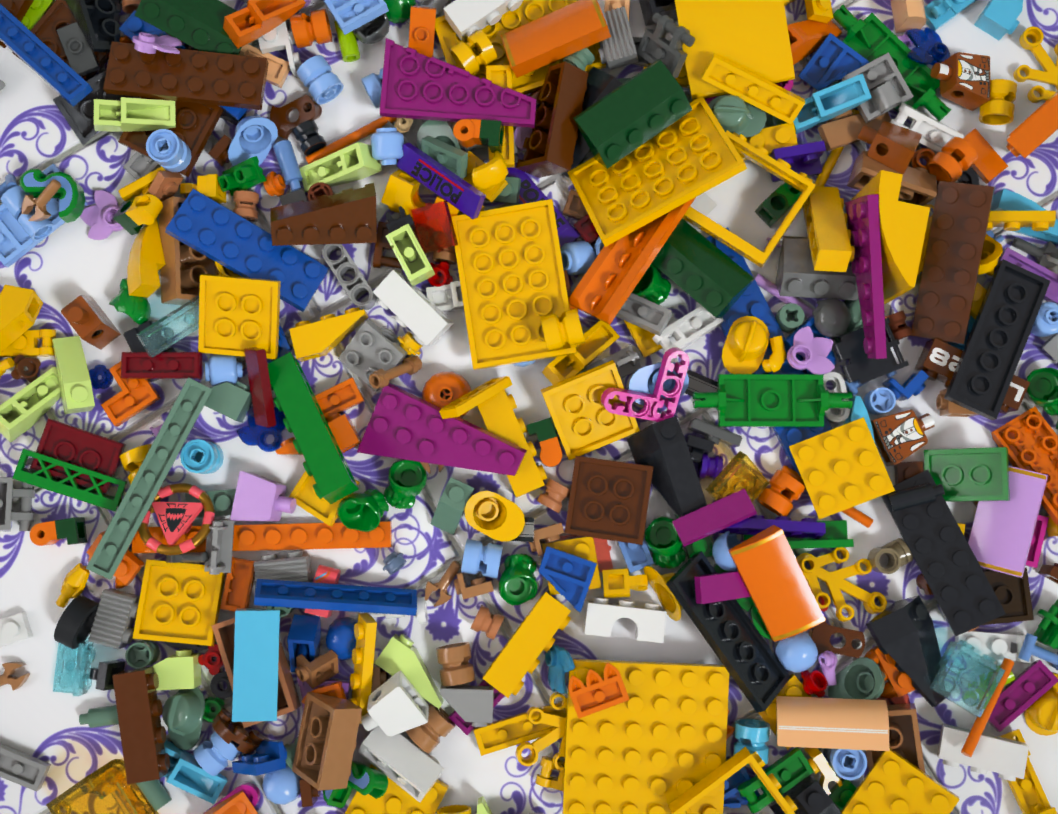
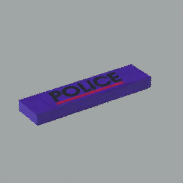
M410 142L403 144V156L398 160L397 167L470 218H478L486 197L484 193Z
M516 162L514 167L507 168L508 175L506 177L521 179L518 205L549 200L524 171L516 168ZM554 206L561 249L564 244L575 242L580 237V234Z

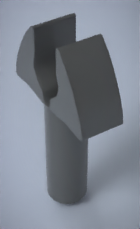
M1019 237L1013 240V247L1034 256L1039 265L1047 269L1057 266V264L1048 261L1045 254H1048L1058 259V249L1051 241L1045 243L1044 247L1039 248Z
M186 552L179 555H166V563L206 562L209 556L207 552Z

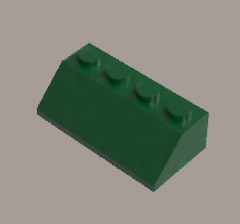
M141 0L134 15L199 51L239 55L242 47L237 49L223 29L224 17L237 10L219 0Z
M658 59L573 119L594 158L608 169L692 111V108L683 88L663 62Z
M684 219L680 220L652 262L654 266L707 311L720 319L723 318L755 280L754 277Z

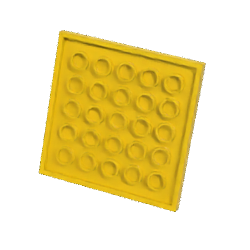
M572 659L575 668L569 671L568 686L572 675L580 679L585 685L589 669L594 670L601 678H604L605 665L610 663L620 672L630 700L578 719L568 689L562 814H672L668 806L671 802L726 762L729 672L724 665ZM725 781L686 810L687 813L723 814Z

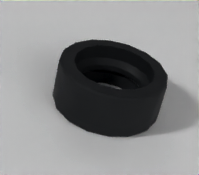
M82 595L74 598L57 623L54 631L55 641L71 649L78 648L92 631L91 628L95 621L94 618L99 603Z

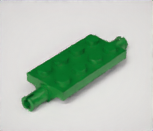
M844 5L835 11L833 19L847 31V36L842 42L867 59L869 63L889 52L913 94V98L905 102V104L914 109L924 106L939 122L951 111L935 95L937 93L936 90L940 87V80L932 78L931 69L873 13L864 20H858ZM900 106L894 108L898 113H899L898 108H899Z
M719 374L717 375L718 390L716 392H693V399H703L695 400L693 408H716L718 410V427H824L825 411L829 408L851 409L853 401H842L852 399V392H829L824 388L823 375Z

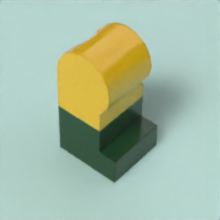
M143 194L123 202L113 219L131 235L139 233L144 224L152 225L163 209V204L156 196Z

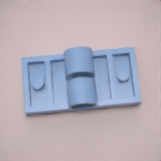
M323 0L344 35L389 11L384 0Z
M55 164L50 165L43 171L46 175L53 172H62ZM21 186L12 187L1 196L3 204L0 205V261L4 266L10 267L65 223L59 217V198H51L46 204V210L51 214L49 218L33 222L28 220L35 214V207L29 215L22 214L24 197L30 194L26 193Z

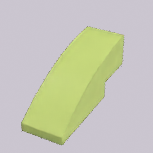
M121 97V101L94 99L95 131L132 132L176 128L175 101Z

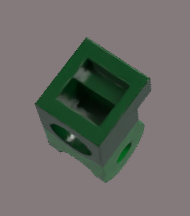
M785 182L760 204L755 213L771 228L798 200L802 192Z

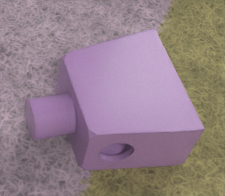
M240 471L230 520L280 521L282 512L292 514L295 511L296 499L285 496L286 485L255 473Z

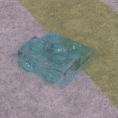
M963 640L959 642L950 641L938 663L941 667L930 689L974 716L981 718L1005 670L997 666L998 661L986 654L980 656L975 653V647Z

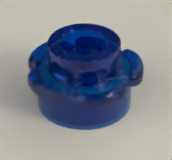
M96 365L94 369L89 370L92 388L106 389L112 384L113 375L105 365Z

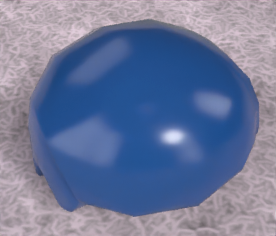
M350 617L336 619L329 625L326 635L328 650H333L341 660L352 659V650L356 648L354 625L358 623V620Z

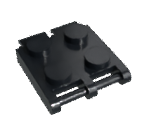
M889 318L885 319V331L890 342H887L886 339L887 358H868L863 346L865 338L863 328L839 337L841 342L833 345L839 361L842 362L848 359L850 364L842 367L849 383L858 381L859 385L909 366L908 361H904L898 344H900L899 340H895L891 331ZM891 347H893V349H894V351H895V354H896V356H897V358H898L899 364H897V362H896V360H895V358H894V356H893V353H892V351H891V349H890Z

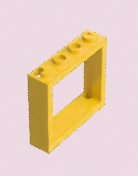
M727 130L726 134L739 154L801 191L802 194L763 252L692 207L688 208L682 218L762 268L814 191L816 185L812 183V179L807 177V174L803 172L798 174L791 170V165L780 158L776 161L768 156L769 152L759 145L754 147L746 142L747 139L742 134L738 135L735 132L732 134Z
M746 746L668 805L672 814H688L686 811L688 808L746 764H749L785 814H795L794 811L798 807L789 795L783 798L778 791L782 787L772 773L768 776L762 769L766 765L756 751L751 754Z

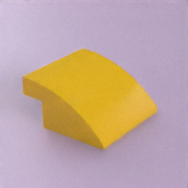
M675 0L679 27L684 26L690 31V35L695 37V42L691 47L685 44L682 45L683 51L688 54L685 65L692 101L701 96L706 99L729 94L701 79V75L714 53L774 84L795 79L783 0Z
M881 170L851 200L865 195L878 194L885 305L915 287L930 207L898 201L903 174Z

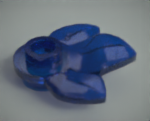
M928 27L924 31L916 28L910 29L905 33L916 46L907 55L911 60L923 65L930 64L933 66L935 63H942L950 57L948 47L942 43L940 36L934 30Z
M250 406L248 411L249 426H244L237 430L242 442L249 446H258L266 452H274L279 449L283 441L281 433L285 429L283 419L286 417L283 411L280 412L276 406L274 407L276 426L267 428L255 424L253 406ZM268 435L274 436L272 444L266 442Z

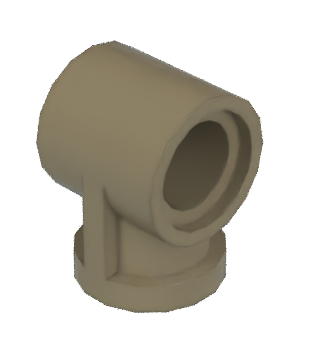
M898 538L882 547L872 549L867 559L870 561L873 571L892 574L900 567L913 561V556L904 540ZM885 553L889 560L888 564L882 567L879 559Z

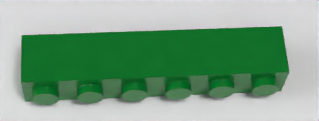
M289 352L268 363L271 391L274 390L276 395L273 398L278 410L280 412L283 411L286 416L283 419L284 425L290 433L293 432L296 438L293 440V444L300 455H304L306 461L303 462V466L307 474L315 479L316 484L313 485L317 496L333 504L359 490L299 361Z

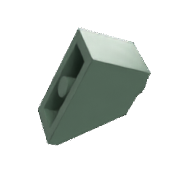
M239 381L235 385L225 382L210 387L213 391L205 406L243 423L252 405L251 393L249 392L250 387Z
M450 477L430 524L454 535L463 517L466 502L473 495L476 488Z

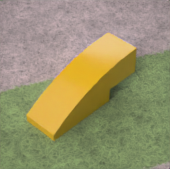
M157 219L152 225H145L133 242L127 266L129 296L148 298L161 287L158 271L166 264Z
M600 320L583 334L585 342L576 344V354L556 357L544 368L542 373L552 385L578 375L619 339L620 336L609 324Z

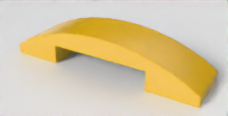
M1020 729L998 736L1025 743ZM1027 757L1024 779L1016 777V781L1007 780L1022 813L1057 814L1055 807L1050 806L1030 759Z

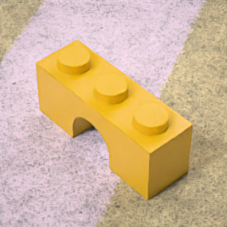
M400 169L392 173L381 202L397 213H400L398 207H403L406 215L410 214L414 222L425 223L433 227V230L439 234H451L452 225L450 217L462 215L463 212L439 195L436 197L433 205L423 202L418 192L419 181Z

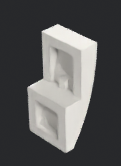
M460 281L450 282V284L440 287L426 288L427 298L440 311L446 312L464 308Z

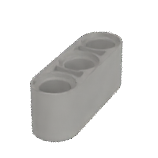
M326 244L322 250L323 258L351 301L361 310L371 309L376 303V295L342 244ZM333 251H342V255L338 260H330V255ZM354 271L355 278L352 281H344L346 272ZM361 292H369V299L366 302L360 303L357 301V297Z

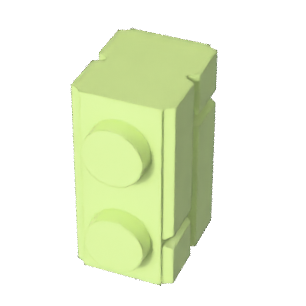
M409 224L386 235L412 286L435 275Z

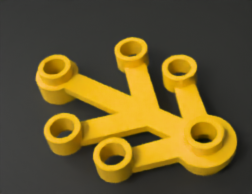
M1034 26L1029 27L1020 35V45L1024 49L1031 50L1044 71L1031 69L1027 65H1021L1014 71L1013 77L1017 82H1025L1028 79L1055 85L1058 90V43L1054 48L1057 55L1055 65L1040 44L1044 38L1041 29ZM1026 37L1030 38L1032 40V43H1030ZM1019 71H1024L1026 77L1021 76ZM1037 85L1029 90L1027 97L1032 103H1038L1041 100L1047 101L1056 92L1045 90L1044 87ZM1034 91H1037L1040 97H1036Z
M837 547L831 553L815 557L810 553H802L796 557L820 609L828 607L831 603L830 596L822 592L818 579L826 583L836 608V617L840 621L845 622L854 617V610L850 605L846 604L841 591L862 601L865 610L870 614H878L886 609L887 600L882 593H869L844 580L855 575L864 576L870 573L872 566L868 559H860L854 565L829 572L821 567L832 562L838 564L845 562L849 558V552L846 548ZM837 551L843 554V559L837 557ZM805 561L810 564V566H811V569H810V570H808V569L805 568V566H804V562H805ZM860 563L866 566V571L861 570ZM819 596H821L824 599V605H821L818 602ZM875 598H878L880 601V606L875 604ZM842 609L847 610V618L842 615Z
M556 692L550 696L549 703L554 709H567V698L564 695ZM556 697H561V698H562L561 704L558 705V706H555V705H554V700H555V698H556ZM531 707L527 711V718L532 724L543 723L555 726L556 728L532 743H521L515 752L517 760L523 766H532L538 760V753L562 738L559 752L553 756L552 762L558 770H564V764L557 765V760L560 757H565L566 717L543 712L538 707ZM539 711V718L532 720V713ZM526 748L530 749V754L527 757H522V751Z

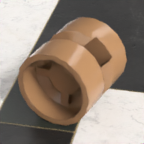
M469 642L449 644L436 648L438 663L443 665V668L439 671L442 686H455L475 680L473 665L468 662L472 657Z
M430 703L428 722L407 730L406 733L420 749L430 754L440 743L439 737H446L456 725L441 707L438 709Z

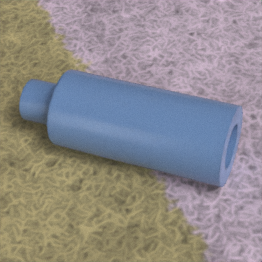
M283 140L275 143L273 148L285 185H290L292 192L302 189L300 182L303 178L291 141Z

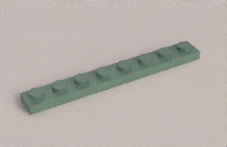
M188 377L86 567L87 570L109 580L113 578L213 389Z

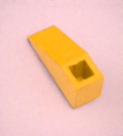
M4 285L0 293V353L34 325L43 305V302L34 290Z
M357 307L346 310L344 315L335 317V314H328L320 317L321 321L314 323L310 321L296 323L295 328L289 329L296 359L303 362L326 356L368 318V313L364 309L360 310Z

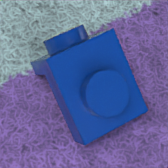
M923 370L913 372L902 385L894 378L885 380L882 385L895 394L896 400L903 401L909 399L912 395L917 396L926 387L924 382L929 376Z

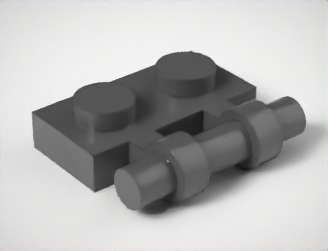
M657 12L652 17V21L657 24L655 30H645L637 54L651 64L658 59L661 60L673 77L678 78L688 55L681 50L683 44L691 47L695 42V37L690 35V31L684 26L679 27L674 24V20L668 15H661ZM667 32L673 36L671 42L665 38Z

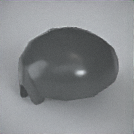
M384 13L353 30L354 35L361 42L367 44H374L383 40L388 34L390 26L387 14Z
M836 298L817 301L818 306L812 314L815 327L819 333L827 337L841 336L850 324L851 314L849 308L843 301Z

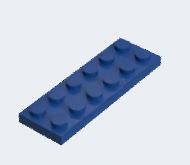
M192 189L165 228V233L241 277L281 281L280 299L302 312L308 306L329 271L328 267L290 245L272 246V236L270 233L195 189Z

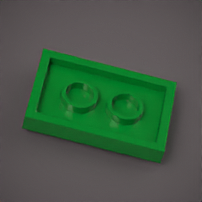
M1007 447L924 450V471L929 470L936 485L942 484L945 492L942 496L946 502L1010 501Z

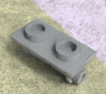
M631 345L585 367L587 371L613 360L620 378L642 368L638 361L640 358L637 352L633 351Z
M214 519L212 526H209L211 531L206 538V552L209 558L205 562L204 571L212 575H218L220 572L231 573L234 521Z

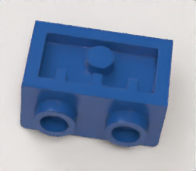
M264 739L252 755L243 754L241 755L242 760L232 762L233 773L259 776L285 769L287 750L283 745V741Z

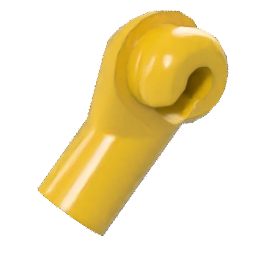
M782 336L769 339L772 354L769 359H765L762 362L763 370L767 373L779 371L786 360L787 355Z

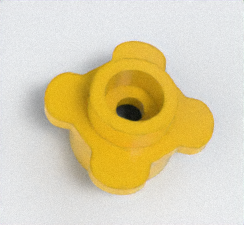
M407 332L404 336L397 337L400 342L399 346L408 355L421 354L419 349L423 345L419 344L412 337V333Z

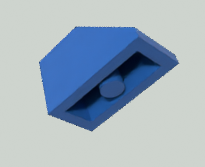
M294 614L287 638L291 672L296 673V657L302 654L309 662H312L319 656L321 643L320 616Z

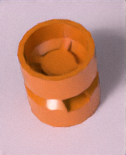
M326 9L311 11L310 16H307L305 13H299L290 17L292 33L297 48L312 46L313 41H316L318 44L333 42Z
M953 137L942 147L941 152L936 153L927 162L926 167L930 174L936 176V181L956 182L962 176L963 171L968 170L977 161L978 155L973 146L960 137Z
M776 470L769 481L770 488H764L757 501L776 515L787 517L794 507L792 501L799 500L806 488L792 476L783 471Z

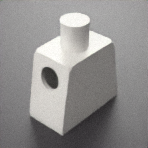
M400 670L370 694L367 706L368 713L362 716L361 723L367 731L379 726L387 736H394L426 724L429 716V705Z

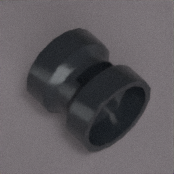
M313 120L305 121L293 129V134L296 140L301 142V149L306 156L327 145L323 136L318 134L319 128Z

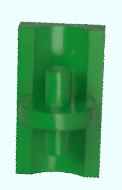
M257 156L251 157L223 171V175L217 177L221 190L223 192L230 191L231 196H233L235 191H246L267 181L263 175V169L258 165L259 160Z
M1057 599L1048 612L1039 609L1037 615L1042 618V621L1034 633V636L1038 637L1037 642L1053 649H1058Z

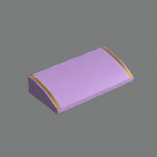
M1009 466L1010 501L978 502L968 544L982 568L1020 578L1023 577L1048 475Z

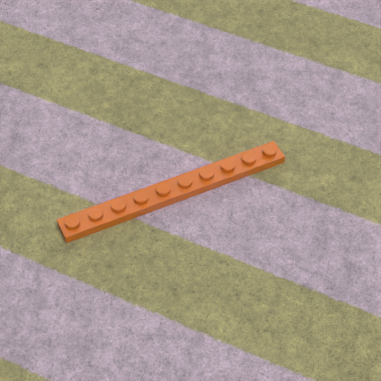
M380 521L378 527L369 532L348 529L342 522L334 523L333 526H328L325 523L234 525L233 551L392 547V521ZM192 526L191 530L182 535L175 545L193 538L202 526ZM148 527L153 538L164 545H169L161 527ZM137 531L132 541V553H156L144 544L139 531ZM206 539L188 552H206Z

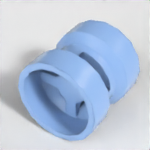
M881 387L866 393L863 403L868 413L879 415L891 411L895 406L896 398L890 389Z

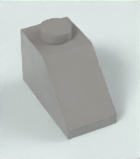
M441 685L440 695L465 722H472L471 726L486 727L487 723L493 722V686Z

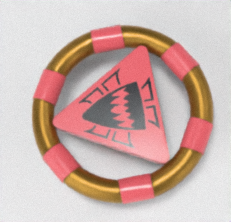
M176 483L161 488L138 529L142 541L156 553L164 555L184 554L196 548L206 539L211 531L209 526H212V521H214L215 517L212 500L205 491L192 484ZM174 493H188L200 500L201 503L159 501ZM153 508L169 545L162 544L153 538L149 532L148 524ZM204 508L203 523L199 532L193 538L175 545L182 535L191 530L192 522Z

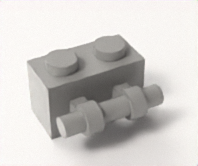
M0 477V532H11L12 521H20L19 531H30L31 521H34V513H31L32 498H35L33 485L22 482L21 489H13V477ZM13 498H21L20 512H12Z

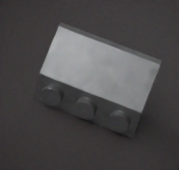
M783 236L775 282L780 296L836 298L842 300L858 299L856 276L852 272V262H849L846 272L814 271L808 237Z

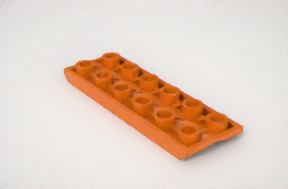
M695 198L606 247L604 246L572 292L569 304L610 325Z
M1034 406L994 430L991 434L998 447L1008 448V460L1013 467L1048 475L1041 505L1058 526V436Z

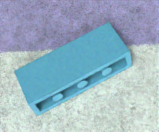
M237 608L235 610L232 722L277 721L280 610Z

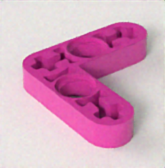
M678 347L670 348L665 352L653 394L611 387L603 392L601 396L602 405L612 414L656 422L672 418L676 412L688 370V355ZM678 355L681 358V362H676L674 366L671 359L677 358ZM673 369L678 373V375L671 373L673 372ZM668 379H674L675 387L670 391H664V382ZM616 395L619 400L625 401V406L620 402H614L612 406L608 400L613 399ZM637 399H643L644 407L639 411L632 410L633 402ZM663 405H665L667 407V411H662L660 415L657 409L662 408Z

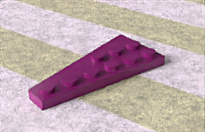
M386 38L380 116L458 122L461 119L501 121L503 126L534 128L536 99L510 88L505 89L495 85L488 79L473 76L466 70L434 57H427L417 53L416 50L410 47L405 48Z
M872 194L845 202L844 204L848 229L851 230L850 243L855 248V255L851 266L852 272L856 276L865 336L863 342L864 351L868 358L884 359L887 358L879 198L878 194Z
M390 383L382 389L357 450V453L512 476L517 474L527 450L460 417L442 419L439 412L441 408Z

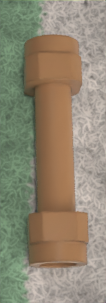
M408 356L403 359L402 364L386 371L378 369L369 376L370 385L375 389L383 388L389 385L390 380L400 375L417 373L422 368V361L418 356Z

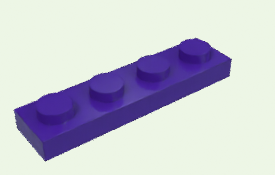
M753 515L716 533L729 531L730 534L756 535L775 525L783 530L785 537L820 539L826 533V525L824 522H817V519L814 518L791 521L790 517L785 516L776 517L774 520L765 519L762 515Z

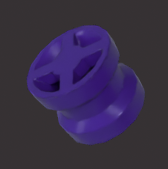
M703 453L701 462L698 465V478L711 477L714 481H720L723 470V456L716 455L715 457H710L707 453Z

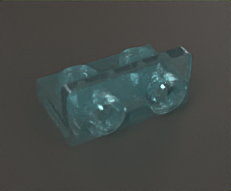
M85 640L79 643L76 649H71L58 643L52 692L73 693V696L77 697L88 693L92 685V679L89 678L91 664L94 662L96 650L93 648L94 642Z

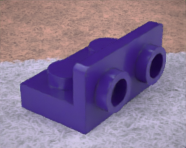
M824 141L773 149L769 156L776 161L778 158L786 161L791 165L790 169L798 174L803 172L807 176L819 175L822 172L820 157L826 151ZM771 174V180L773 182L783 181L775 175Z

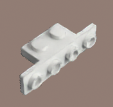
M289 18L267 34L258 38L262 54L286 49L290 70L294 77H298L296 73L302 64L299 53L294 52L293 44L296 43L292 29L289 28Z

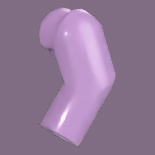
M827 650L819 655L818 661L821 665V672L827 680V686L837 685L835 669L838 659L832 651Z

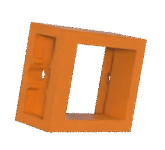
M1058 91L1007 136L1006 140L1009 143L1006 147L1014 156L1018 157L1021 154L1026 158L1058 130Z

